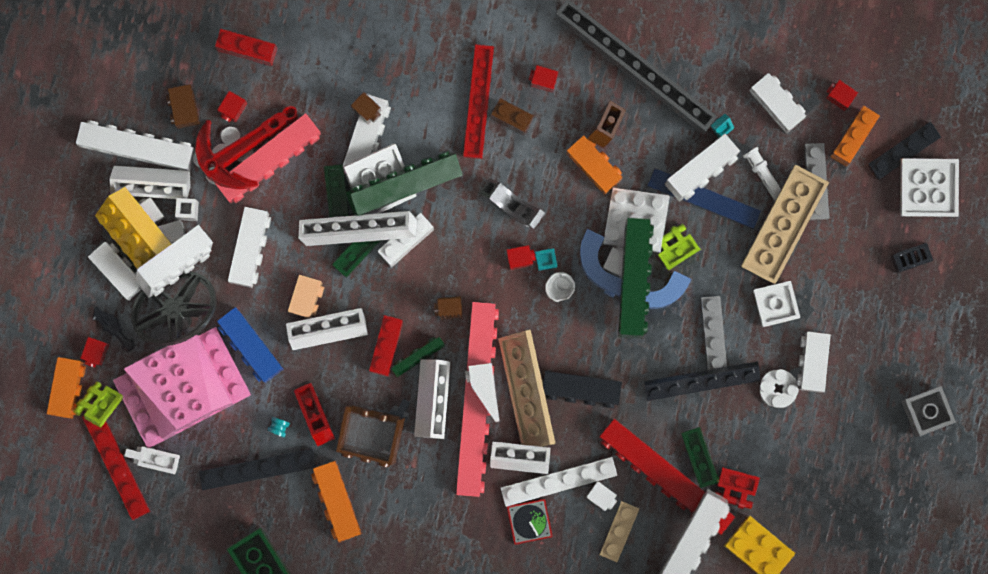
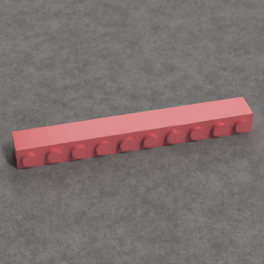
M472 302L467 371H469V366L491 363V358H495L496 347H492V341L497 339V328H494V320H498L499 309H495V304ZM467 381L465 385L456 495L480 497V493H484L485 482L481 481V475L486 473V462H483V454L487 455L488 443H484L485 435H489V424L486 423V416H490V414L472 389L471 382L467 383Z

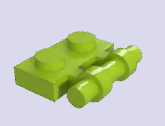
M683 223L677 227H672L668 233L663 235L661 247L663 252L659 253L658 257L668 271L701 250L691 234L683 238L681 233L686 230ZM675 237L678 242L669 247L667 242Z
M96 381L93 386L87 389V394L84 398L77 402V407L73 412L76 415H80L83 411H87L84 414V418L101 428L121 402L123 395L108 386L103 391H100L102 384ZM93 397L97 398L91 405L90 401L93 399Z

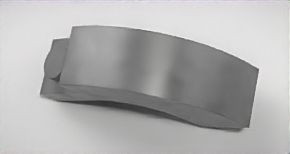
M489 178L479 193L499 210L526 227L534 229L545 214L541 209L520 199L501 183Z

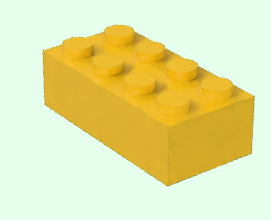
M125 187L108 196L95 215L99 223L109 232L110 236L118 243L137 269L171 245V242Z

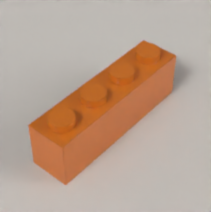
M333 461L313 468L314 473L311 476L314 484L319 485L320 491L318 496L321 503L325 502L327 510H324L327 521L332 522L333 528H331V533L334 540L338 539V542L361 535L362 533L337 462Z

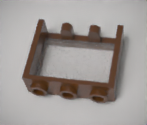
M348 405L345 407L336 452L342 453L341 456L360 457V461L371 463L372 460L378 462L380 466L389 467L396 463L405 418Z

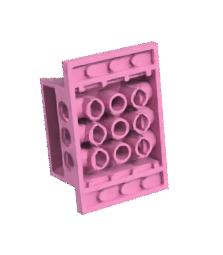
M217 327L199 336L195 335L185 342L167 346L124 368L126 374L113 380L117 390L123 395V401L147 448H151L251 396Z

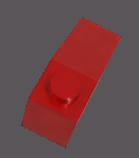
M312 383L295 389L294 393L317 446L335 439Z

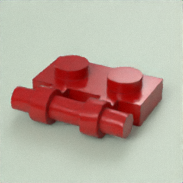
M722 467L717 486L724 488L723 494L715 493L727 499L729 504L737 505V508L752 509L753 502L746 499L747 495H756L760 477ZM730 491L740 492V498L729 496Z

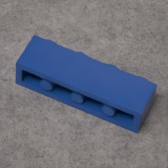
M236 307L217 321L220 324L217 328L224 336L228 335L232 340L229 342L235 351L240 350L243 354L241 357L242 361L247 367L249 365L255 370L253 375L259 382L262 380L264 383H267L284 370Z

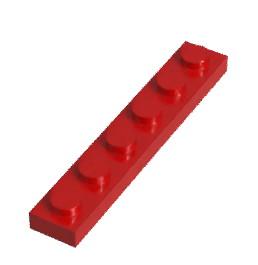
M475 44L463 158H483L494 46Z
M82 416L131 519L135 520L151 512L107 421L100 428Z

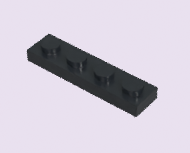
M930 121L870 162L868 167L877 180H880L900 166V159L912 158L940 139L941 135Z

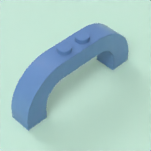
M587 229L580 246L582 269L594 285L605 290L604 294L612 298L614 296L620 298L621 279L606 272L598 260V251L605 237ZM673 271L667 285L663 289L650 292L646 296V302H649V309H659L674 303L686 291L691 278Z

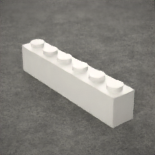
M87 120V123L81 122L76 140V145L79 147L177 170L190 171L195 149L191 147L190 143L180 141V144L172 143V139L161 137V140L154 139V135L143 133L141 136L135 134L136 131L130 129L120 131L117 130V127L107 124L106 127L98 126V122Z
M410 211L299 220V239L306 246L416 237V218Z

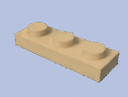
M621 501L600 551V556L618 562L639 508Z

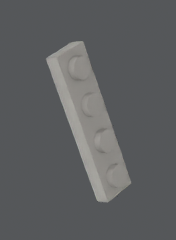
M824 143L805 144L806 170L827 181ZM827 188L810 220L829 219Z
M720 296L701 297L707 370L727 367Z

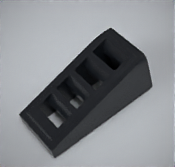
M927 243L891 255L897 274L934 261ZM920 249H924L927 259H923ZM914 251L917 252L918 258L920 260L919 262L916 261V258L913 253ZM906 254H910L913 264L910 265ZM900 256H903L906 264L905 267H903Z

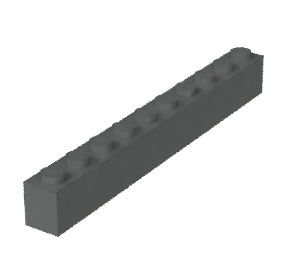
M566 0L556 12L555 18L701 134L704 135L718 116L572 1Z

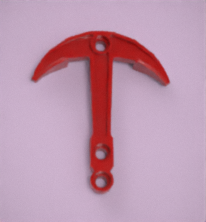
M293 106L285 107L282 113H276L261 123V126L217 153H213L211 150V121L207 120L198 133L195 148L198 164L209 180L221 187L248 189L258 186V181L245 178L235 172L230 173L225 168L268 137H272L285 129L288 123H294L298 119L296 108Z

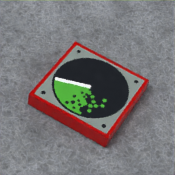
M545 499L507 506L515 545L553 537Z

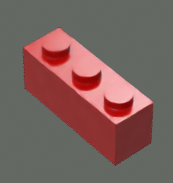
M220 29L215 45L218 52L268 66L273 65L277 52L276 44Z
M384 315L369 370L370 373L389 377L403 320Z

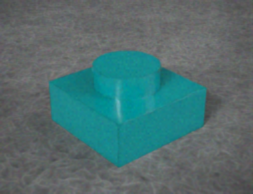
M726 114L716 119L711 125L717 138L722 137L724 134L727 135L734 129L730 117Z
M554 248L535 252L538 271L557 268Z

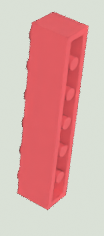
M305 113L231 170L230 173L235 172L245 178L258 181L259 186V182L273 176V171L278 167L283 168L290 162L288 159L294 155L297 157L304 152L305 146L309 143L310 145L316 143L320 139L321 133ZM216 184L230 203L239 202L244 198V193L248 190L251 192L258 187L231 189Z

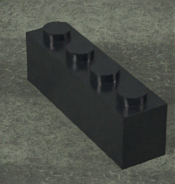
M545 371L543 389L545 398L548 400L557 401V397L565 398L564 402L576 403V400L584 401V405L595 406V403H602L603 407L614 409V405H619L622 386L620 381Z

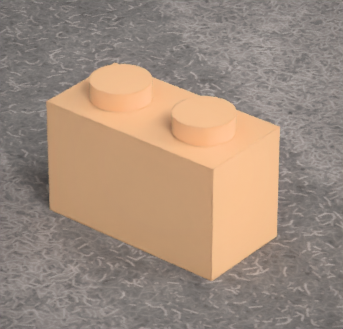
M299 275L288 312L308 319L316 316L319 305H316L318 297L322 298L325 288L322 286L323 283L319 280Z

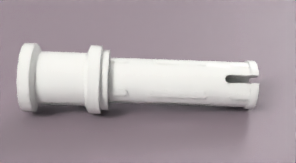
M756 147L743 155V157L747 158L752 166V171L758 174L775 202L781 189L767 168V161L763 160L758 152L759 148Z

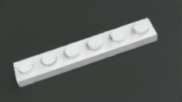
M610 457L502 487L501 491L505 506H510L618 475L613 458Z

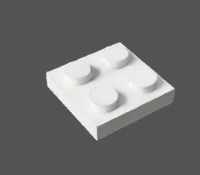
M791 281L753 290L762 328L800 318Z

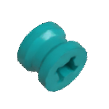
M272 416V424L268 427L267 431L285 438V430L289 427L290 423Z

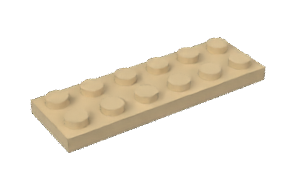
M794 165L741 267L776 284L829 182Z
M531 330L498 338L521 445L544 447L555 444Z

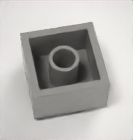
M942 386L901 401L915 437L956 422Z

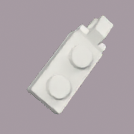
M137 447V451L126 449L125 457L134 458V464L176 474L180 455L146 447Z

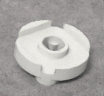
M783 369L772 370L765 374L759 386L761 399L768 406L783 408L790 405L796 399L799 391L795 377ZM776 383L778 385H783L782 394H780L779 392H774V385Z

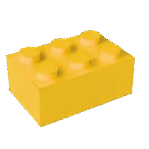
M751 516L745 518L723 545L757 574H779L796 554Z

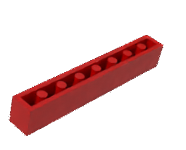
M613 419L599 436L602 439L600 443L607 449L612 447L617 451L615 455L623 462L628 460L632 464L630 467L638 474L640 472L644 473L647 476L646 481L653 486L656 484L660 486L662 494L667 498L672 496L677 500L675 504L683 511L687 508L692 513V517L705 492L616 419ZM728 512L725 519H720L718 522L720 523L718 535H722L734 520L735 516Z

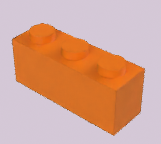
M863 106L830 157L847 167L880 115Z
M583 135L567 150L566 154L596 187L606 195L622 180V172L616 165L612 166L608 162V156L603 151L599 152L595 148L596 144Z
M57 358L47 409L48 415L73 419V416L76 415L73 411L77 407V396H80L82 391L80 380L85 375L86 367L83 366L84 362Z

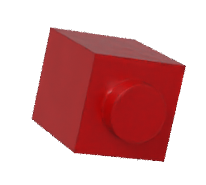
M536 65V69L531 70L529 81H532L531 87L553 93L559 71Z
M839 80L836 84L832 83L826 91L829 93L826 99L846 111L858 92Z
M229 91L218 108V112L225 121L230 123L232 120L236 123L248 103L245 99Z
M529 245L506 250L510 270L533 266V261L536 260L534 249L530 250Z
M88 337L80 359L85 360V365L94 368L96 365L102 366L110 344Z

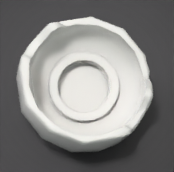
M565 272L554 273L545 284L546 294L555 302L569 299L575 291V282L572 276Z

